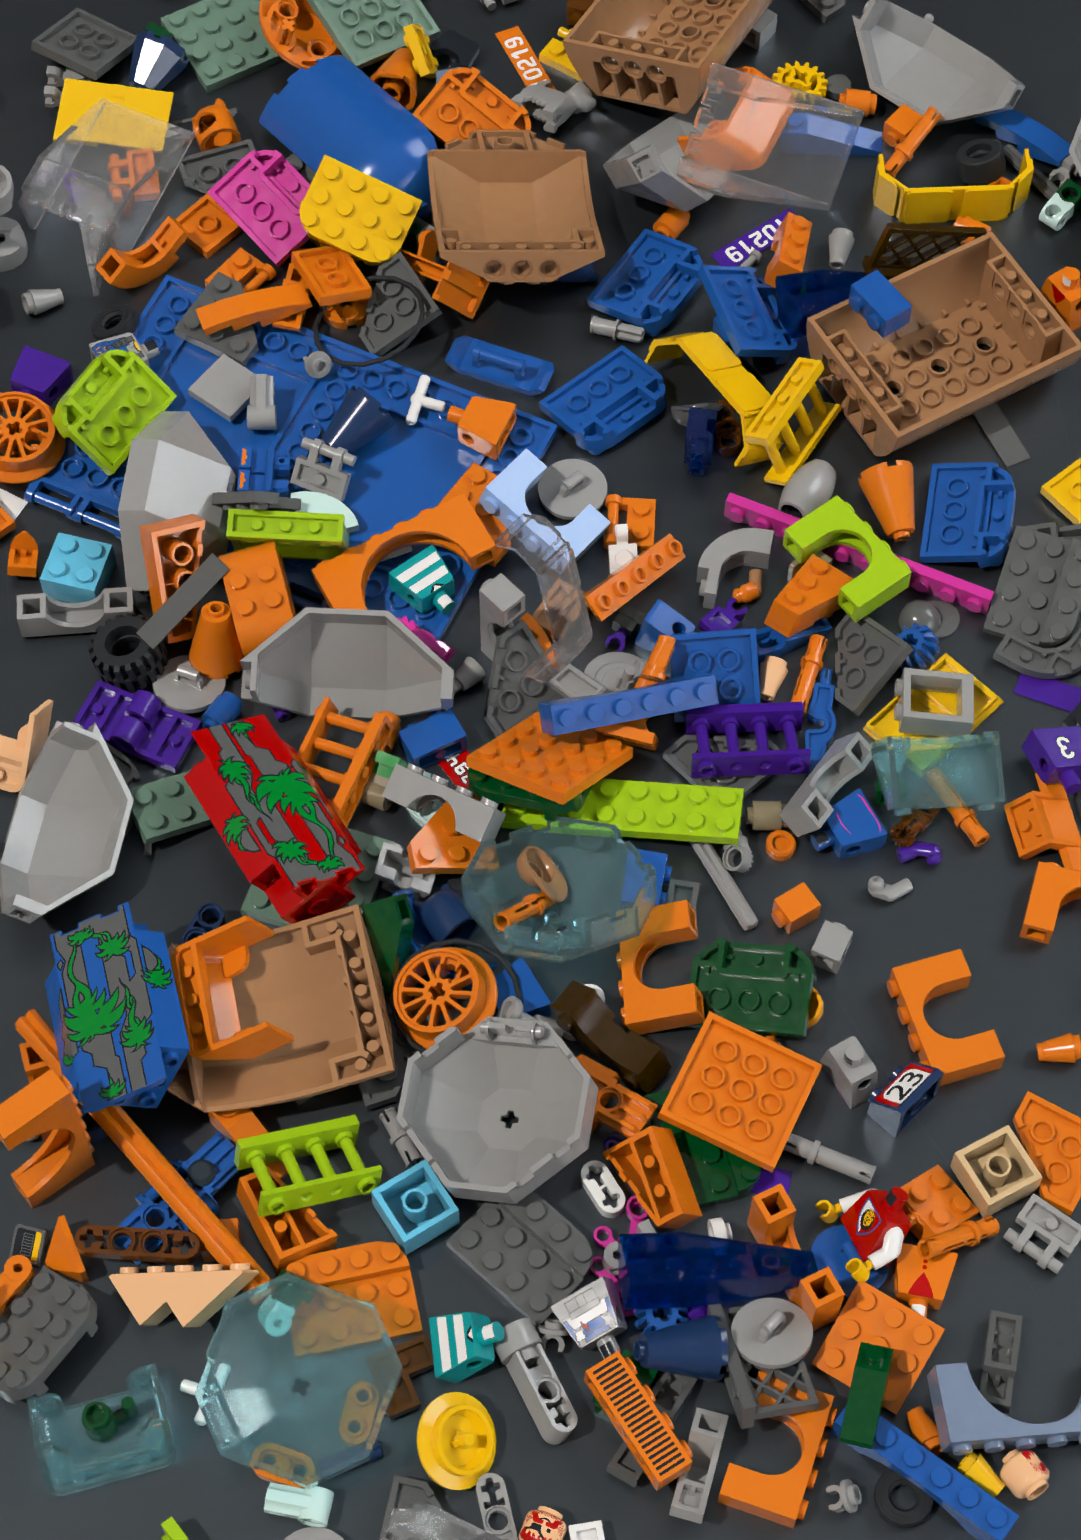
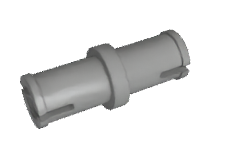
M390 1107L384 1110L387 1116L382 1112L379 1115V1119L391 1137L389 1139L390 1144L393 1148H397L405 1162L406 1168L409 1169L418 1164L416 1160L419 1162L423 1161L425 1158L396 1120L398 1109Z

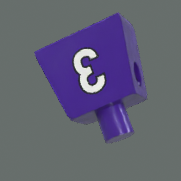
M1081 726L1032 729L1021 748L1042 782L1045 784L1062 783L1067 794H1073L1081 790Z

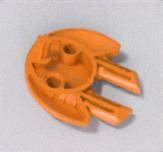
M260 0L258 14L263 35L271 48L283 60L298 69L303 68L306 70L316 65V60L342 55L307 0Z

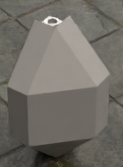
M869 0L863 8L861 17L852 15L870 89L899 107L903 104L907 105L922 116L929 106L934 107L938 110L936 114L939 112L942 114V118L935 126L1012 110L1025 88L1024 84L987 55L936 24L888 0Z
M704 98L697 101L687 114L677 112L629 142L603 164L616 189L683 212H687L708 201L729 180L728 170L692 172L677 141L679 136L702 135L708 123L716 120Z
M162 411L131 442L118 507L126 587H133V591H137L143 596H150L139 526L195 514L205 520V529L202 530L201 539L203 553L200 556L199 566L212 553L218 558V556L226 553L229 540L226 537L228 511L223 510V505L212 504V494L237 491L238 478L189 411Z
M306 607L240 661L243 669L242 699L307 717H314L315 710L321 705L324 697L332 700L339 710L338 714L353 719H372L375 712L380 713L381 711H389L402 718L453 707L454 670L390 611Z
M56 721L18 794L0 856V900L3 914L30 924L104 882L115 872L134 798L96 722L85 730L82 725L75 722L65 721L62 723Z

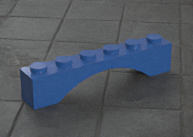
M700 672L623 691L538 703L542 732L560 735L719 704L715 675Z
M846 1406L834 1421L831 1431L837 1438L840 1437ZM882 1416L879 1418L872 1449L847 1444L856 1452L876 1460L912 1482L940 1504L977 1540H1005L1019 1518L1018 1514Z

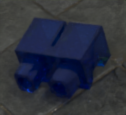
M689 408L684 450V463H689L688 474L704 475L705 465L711 466L717 410Z

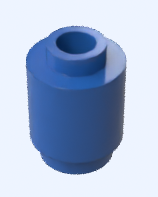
M228 691L218 695L201 717L204 722L203 727L209 728L235 721L241 714L242 701L235 694Z

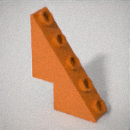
M669 533L582 595V598L597 620H605L684 559L686 556L683 553L682 544Z

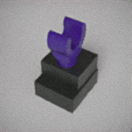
M625 603L613 620L611 628L616 633L607 637L604 647L607 648L611 642H617L620 645L617 652H623L626 638L630 639L635 631H640L647 615Z

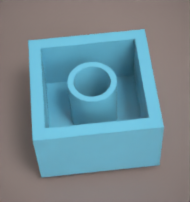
M58 532L40 577L43 593H46L55 600L68 603L86 602L99 596L102 590L107 588L116 565L113 545Z
M425 1159L371 1191L373 1206L405 1255L460 1223L459 1209Z

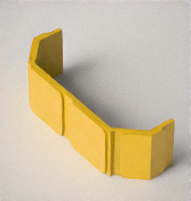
M1024 149L1019 175L1009 185L908 188L885 172L883 154H879L873 187L874 206L889 216H895L899 219V222H904L905 224L944 223L948 220H957L959 216H970L978 221H1000L1008 218V214L1011 211L1015 212L1027 200L1034 172L1033 159L1030 158L1029 149Z
M712 331L706 333H685L654 339L648 349L649 353L645 359L646 364L679 358L685 352L739 413L743 435L771 397L770 393L755 376L746 371L741 365L740 359L725 342ZM781 432L774 440L778 450L784 442ZM743 436L744 448L735 461L734 466L740 467L770 460L764 446L749 444Z

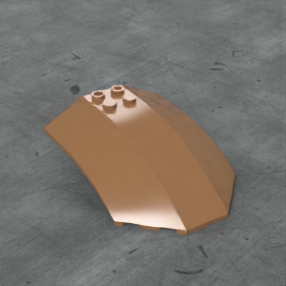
M474 130L469 133V138L461 141V138H456L445 143V149H432L428 151L427 160L432 216L440 258L473 272L489 282H499L504 285L513 284L514 282H526L536 285L541 282L555 281L565 274L605 257V250L593 208L586 158L587 152L581 149L567 150L565 149V143L551 138H547V142L536 138V133L530 130Z
M358 904L272 929L274 936L248 947L250 962L247 969L240 975L232 978L241 1030L267 1021L292 1034L294 1037L293 1042L253 1059L199 1060L187 1054L167 1092L204 1113L220 1112L298 1100L395 1072L392 1029L378 965ZM172 943L168 948L170 962L174 950L179 945Z

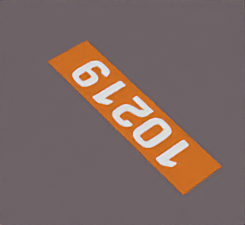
M519 26L495 33L526 87L536 85L537 82L550 80ZM551 82V84H550V86H549L548 88H552V89H555V90H556V88L554 87L553 83Z

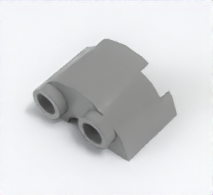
M383 842L373 879H380L383 882L382 888L393 894L397 891L411 889L414 893H420L422 898L428 896L436 874H411L409 857L404 853V848L397 843Z

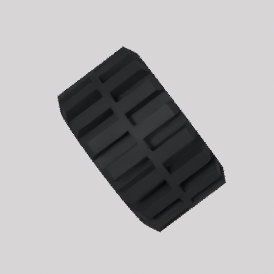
M127 613L124 617L122 614L117 615L116 619L106 620L103 627L99 626L96 629L97 634L91 636L90 641L92 644L88 646L89 656L103 682L123 690L128 689L129 692H134L136 688L141 687V690L146 688V684L150 682L153 684L157 681L156 675H162L165 671L163 666H166L168 663L166 657L168 652L163 640L152 649L136 634L149 620L145 616L139 614L135 617L134 613ZM134 650L132 653L122 656L124 653Z

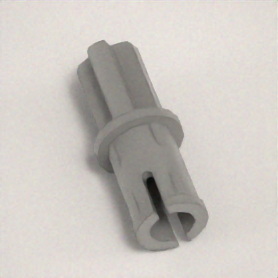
M593 316L590 323V333L612 337L614 341L622 339L641 343L645 334L644 328L621 323L620 319L612 321Z

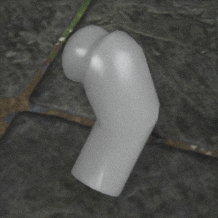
M873 876L868 880V891L872 897L888 902L895 901L913 891V885L908 878H904L893 885L884 883L880 876Z

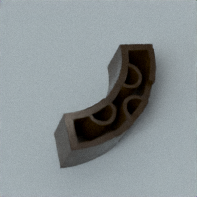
M573 980L550 1006L557 1016L556 1023L564 1031L569 1032L605 1067L618 1073L623 1083L630 1089L637 1090L639 1088L650 1094L671 1069L672 1066L661 1047L644 1039L633 1030H629L626 1033L619 1024L613 1021L615 1014L606 1006L595 989Z

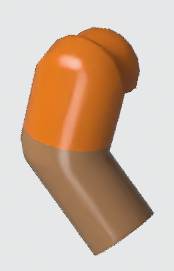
M760 569L749 571V582L733 591V598L736 599V603H749L761 596L763 571Z

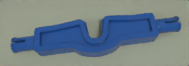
M826 668L821 670L820 682L814 685L813 698L808 711L807 720L821 725L823 728L805 731L804 749L811 750L809 773H806L805 780L825 755L826 747L832 742L835 735L836 718L832 711L835 686L831 685L833 670L829 668L827 678H825Z

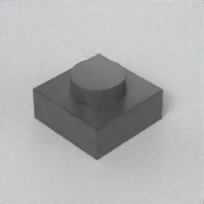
M670 878L666 903L687 899L696 911L700 883Z

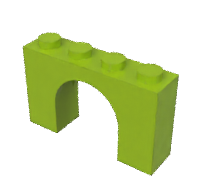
M838 495L784 530L783 546L800 564L808 560L812 554L815 555L833 545L850 546L864 555L869 567L862 574L840 588L837 602L855 623L909 587L911 570L904 560H900L892 552L889 544L884 540L881 541L874 534L872 527L866 521H862L855 514L853 507L848 502H844Z

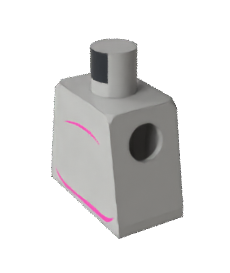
M851 1036L829 1048L821 1058L820 1064L823 1065L822 1067L851 1110L868 1101L873 1091L878 1088L877 1068L855 1036Z

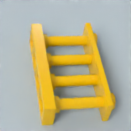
M798 357L743 435L747 443L764 446L773 465L763 478L766 483L785 486L791 476L802 467L842 409L840 404L824 402L815 382L825 369L821 360ZM807 393L814 406L808 415L802 403ZM793 413H795L800 424L795 434H793L788 422ZM780 432L786 443V447L781 454L774 442Z

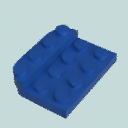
M645 228L587 298L588 307L631 323L634 326L642 327L648 336H658L662 329L666 328L675 319L702 285L697 272L703 265V261L698 254V250L689 244Z
M702 265L697 273L735 355L744 357H773L776 364H785L797 347L800 333L799 330L789 329L774 297L778 289L765 284L763 278L754 274L756 269L752 267Z
M621 345L541 400L539 406L542 412L575 437L578 447L588 450L592 455H599L659 415L667 407V398L661 374L625 346Z
M998 463L932 464L919 556L922 563L978 562L979 568L999 566L1004 562V557L1008 553L1011 543L1016 490L1012 476L1007 471L999 468Z

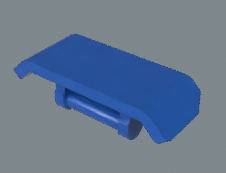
M466 335L455 338L445 358V362L457 373L529 396L543 393L554 372V365L551 362Z

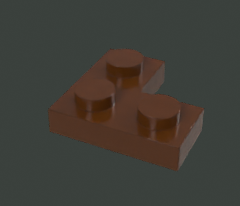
M427 1333L366 1357L390 1420L421 1408L410 1378L434 1368L432 1345Z

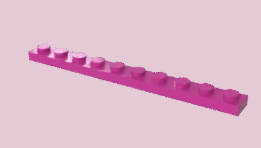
M731 492L725 501V517H728L733 522L743 523L754 528L774 530V535L782 539L784 537V530L800 520V518ZM833 545L821 550L835 560L855 565L863 571L869 567L864 555L850 546ZM896 555L900 560H904L911 570L909 586L913 587L916 591L926 592L939 597L945 602L966 607L971 612L987 615L994 591Z

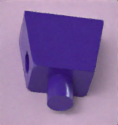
M25 345L10 378L12 391L31 394L51 406L73 382L71 362Z

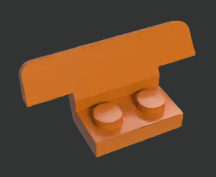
M1035 773L1040 792L1031 791L1003 805L1019 858L1027 860L1051 848L1059 850L1064 868L1074 871L1081 870V837L1062 783H1043L1038 774Z

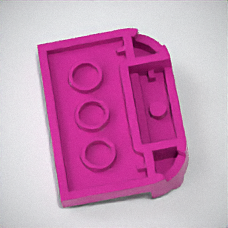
M275 149L274 151L261 150L256 152L253 150L249 152L208 191V194L278 268L292 255L293 251L298 250L310 238L301 225L299 214L300 204L310 184Z

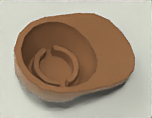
M532 845L525 847L517 858L516 869L519 877L526 885L541 888L557 904L562 903L567 897L568 891L564 876L544 850Z

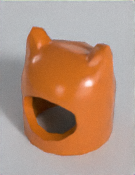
M220 98L216 99L214 105L200 109L192 118L193 133L201 152L241 141L234 118L224 101Z

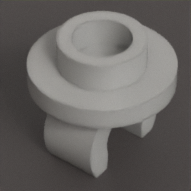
M315 351L308 357H303L305 370L311 377L322 378L330 372L332 360L327 353Z
M546 1319L545 1324L538 1325V1332L543 1333L541 1338L543 1350L545 1351L547 1340L553 1338L559 1343L558 1352H562L565 1346L563 1336L570 1335L562 1323L557 1319Z
M850 1479L842 1480L840 1486L830 1485L826 1488L827 1493L831 1495L839 1493L840 1496L836 1504L828 1505L829 1510L836 1513H841L845 1510L848 1513L857 1511L858 1504H861L862 1500L859 1487L853 1484Z

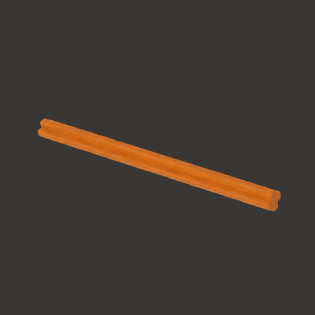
M36 1009L28 1010L25 1016L17 1019L14 1024L16 1026L15 1029L50 1069L52 1068L55 1074L60 1077L62 1072L54 1030ZM113 1105L97 1112L89 1113L191 1232L197 1235L199 1241L217 1262L222 1264L224 1270H230V1264L250 1263V1270H258L260 1272L242 1290L254 1304L261 1302L274 1286L273 1280L120 1106Z

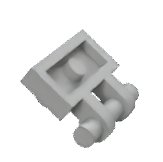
M304 437L301 447L310 450L308 457L303 455L297 456L290 483L313 492L327 494L339 501L345 500L351 473L343 471L342 466L343 464L354 466L357 456L348 453V450L345 448H334L326 445L325 441L315 438L313 440ZM320 455L331 458V466L319 462Z
M1033 1193L1015 1220L1017 1224L1024 1228L1022 1233L1019 1234L1012 1228H1009L1003 1237L1013 1244L1012 1248L1019 1253L1023 1251L1038 1261L1036 1264L1045 1270L1047 1267L1058 1274L1064 1263L1056 1259L1054 1255L1059 1251L1066 1257H1070L1081 1241V1225ZM1033 1234L1049 1244L1045 1251L1030 1241Z

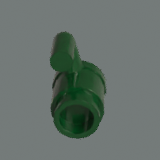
M130 1396L124 1397L121 1400L122 1408L112 1412L108 1405L99 1401L86 1405L82 1413V1424L90 1440L96 1443H105L114 1438L118 1430V1424L137 1414L138 1409L134 1399Z

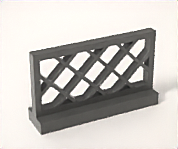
M721 1303L708 1304L707 1315L719 1316L722 1320L716 1321L719 1328L726 1329L729 1346L728 1365L721 1366V1372L725 1374L723 1378L741 1429L754 1427V1421L757 1419L818 1409L819 1401L803 1359L793 1364L798 1370L794 1377L778 1369L762 1368L749 1363L737 1352L731 1334L732 1324L730 1319H734L737 1312L743 1306L723 1309ZM752 1367L767 1373L762 1382L749 1376L748 1372ZM773 1377L788 1384L782 1393L767 1386ZM794 1387L806 1393L808 1399L796 1401L789 1397L788 1394ZM761 1393H764L777 1401L774 1405L760 1407L757 1399Z

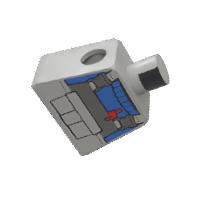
M602 1276L551 1306L554 1314L581 1349L590 1351L598 1347L603 1359L618 1350L622 1353L615 1336L627 1329V1323L612 1279Z

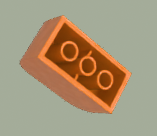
M274 541L218 556V559L229 568V571L222 578L244 657L297 615L283 559Z

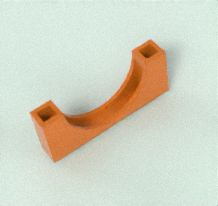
M463 492L457 496L448 497L443 503L432 509L422 510L418 516L408 521L398 522L392 529L382 534H375L366 542L356 547L353 546L345 549L341 555L331 560L321 561L311 570L314 580L330 608L368 610L365 605V590L369 577L375 567L386 556L398 549L417 544L440 546L459 555L473 571L496 560L498 555L494 541Z
M52 1068L0 1104V1140L8 1151L38 1134L52 1130L38 1151L10 1174L14 1185L32 1209L95 1165L92 1156L95 1149L89 1142L91 1138L85 1130L87 1126L81 1118L83 1114L77 1106L78 1101L72 1093L74 1089L64 1075L58 1077Z

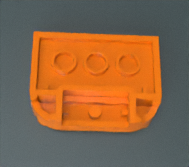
M461 67L447 71L414 111L413 115L426 126L435 138L445 145V143L456 138H461V141L469 138V133L474 130L531 131L528 111L523 105L519 107L480 75L481 71L474 67Z
M374 1241L310 1254L290 1263L286 1268L310 1281L317 1291L311 1302L303 1299L291 1317L290 1332L296 1361L423 1334L410 1264L406 1255L396 1243Z

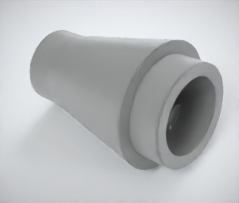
M835 228L828 236L829 266L832 269L842 270L845 268L846 260L855 239L851 230Z
M60 288L28 289L27 293H23L21 296L23 308L27 315L33 314L36 316L57 305L64 304Z

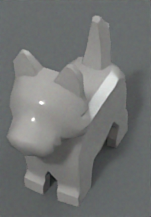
M550 80L537 82L536 85L523 88L520 94L515 95L511 99L519 107L523 105L528 111L529 117L533 116L537 120L546 122L543 127L544 131L555 133L557 127L563 124L573 113L589 112L596 106V99L592 97L591 90L583 80L577 82L564 93L548 88L551 84Z

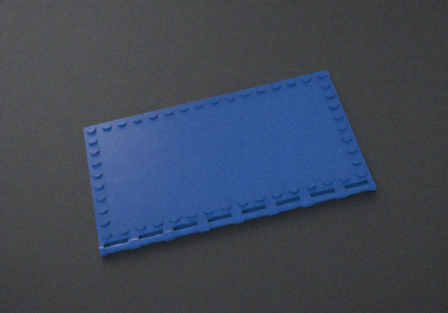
M166 275L139 316L138 326L133 333L140 345L154 339L159 348L160 354L148 359L150 369L177 395L165 411H189L231 467L237 478L241 446H250L254 452H267L268 449L275 448L276 456L290 457L291 474L276 475L275 479H289V498L290 493L310 491L290 483L297 456L303 455L308 457L310 450L301 447L303 438L322 439L352 386H355L356 389L360 387L374 397L382 405L380 407L382 414L385 415L388 412L394 420V425L352 454L357 456L354 466L347 464L342 466L343 471L351 473V478L345 500L341 502L351 510L359 524V531L348 533L349 547H356L366 542L371 536L382 534L392 529L398 522L408 521L418 516L422 510L432 509L437 506L474 462L498 476L526 448L541 461L558 431L557 424L516 409V422L497 460H493L460 443L457 433L458 425L446 420L452 405L466 409L472 397H487L429 376L431 380L425 396L444 401L446 403L443 412L421 407L416 424L408 425L405 420L411 405L410 398L415 393L420 376L427 374L387 360L367 367H347L332 362L331 370L326 376L313 378L306 372L303 361L304 356L308 357L311 353L319 351L314 342L313 331L302 326L299 332L273 327V323L262 327L260 321L252 324L258 343V351L245 368L254 374L274 376V405H276L277 428L276 430H248L247 407L232 422H229L188 394V388L220 358L174 334L175 326L204 291L203 288ZM319 333L320 344L327 353L342 361L365 362L380 357ZM66 437V448L61 460L48 474L31 481L25 491L24 500L32 504L37 502L66 514V518L81 524L84 522L111 532L115 534L116 538L121 539L119 523L91 513L89 510L91 507L118 517V507L128 457L114 474L108 476L70 437ZM320 455L319 462L331 466V463ZM44 487L69 497L72 501L69 504L40 491ZM229 540L227 552L224 554L234 552L231 540ZM429 544L411 545V552L382 561L375 567L367 582L365 605L368 610L390 611L396 618L407 616L409 621L414 620L420 629L431 632L438 640H441L481 567L473 571L465 560L456 553L433 545L454 578L455 593L451 596V599L456 605L446 615H443L436 607L426 613H420L393 592L389 586L390 571L430 546ZM282 558L290 589L292 587L324 600L319 605L292 594L294 606L301 610L306 607L330 608L319 590L311 570L323 560Z

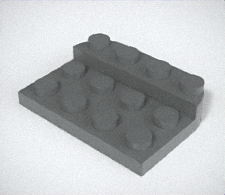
M1016 525L982 632L1002 638L1009 632L1042 648L1060 645L1067 639L1069 640L1073 634L1081 609V541L1076 538H1072V541Z
M535 1191L531 1192L517 1204L486 1201L446 1241V1245L526 1318H530L537 1328L538 1325L545 1324V1320L550 1319L554 1315L551 1309L552 1305L575 1293L586 1282L592 1264V1248L585 1235Z
M44 1265L0 1316V1397L16 1404L17 1400L31 1397L34 1394L41 1397L46 1393L49 1388L44 1384L45 1380L84 1334L93 1337L98 1329L95 1323L98 1305L83 1286L79 1288Z

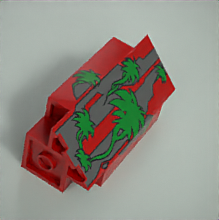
M265 714L190 732L206 758L194 765L184 778L249 883L266 893L280 917L293 924L342 909L356 896L348 883L365 870L357 857L362 851L295 748L280 739Z

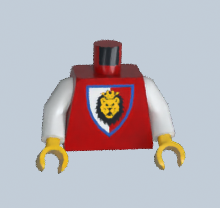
M893 1187L890 1191L872 1188L839 1199L840 1203L834 1205L828 1200H820L815 1205V1208L820 1212L828 1210L827 1213L819 1216L826 1223H833L838 1218V1213H844L840 1219L863 1260L862 1262L859 1258H852L845 1266L846 1270L857 1282L867 1281L871 1269L877 1270L882 1266H889L901 1253L903 1240L911 1227V1222L902 1208L908 1200V1194L900 1187Z

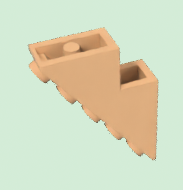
M250 1263L230 1264V1270H222V1264L202 1265V1271H194V1265L174 1266V1272H166V1266H148L147 1273H139V1267H120V1274H111L109 1278L139 1326L158 1325L173 1311L184 1328L201 1327L260 1272L258 1270H250Z

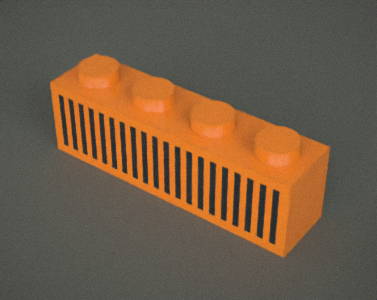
M618 1350L586 1370L584 1381L656 1491L690 1470L693 1454L687 1443L683 1439L679 1441L673 1433L674 1425L665 1412L660 1413L655 1406L656 1398L647 1384L642 1386L635 1376L638 1372L629 1357L623 1358Z

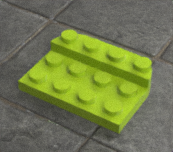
M119 349L109 350L95 357L57 403L55 413L52 416V422L63 438L70 437L109 476L114 474L128 457L132 439L162 411H165L177 395L134 352Z

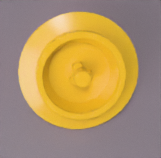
M462 1392L442 1394L426 1407L420 1418L417 1429L418 1455L423 1468L434 1482L450 1490H465L475 1486L478 1479L488 1473L493 1464L496 1453V1432L493 1421L482 1403L469 1394Z

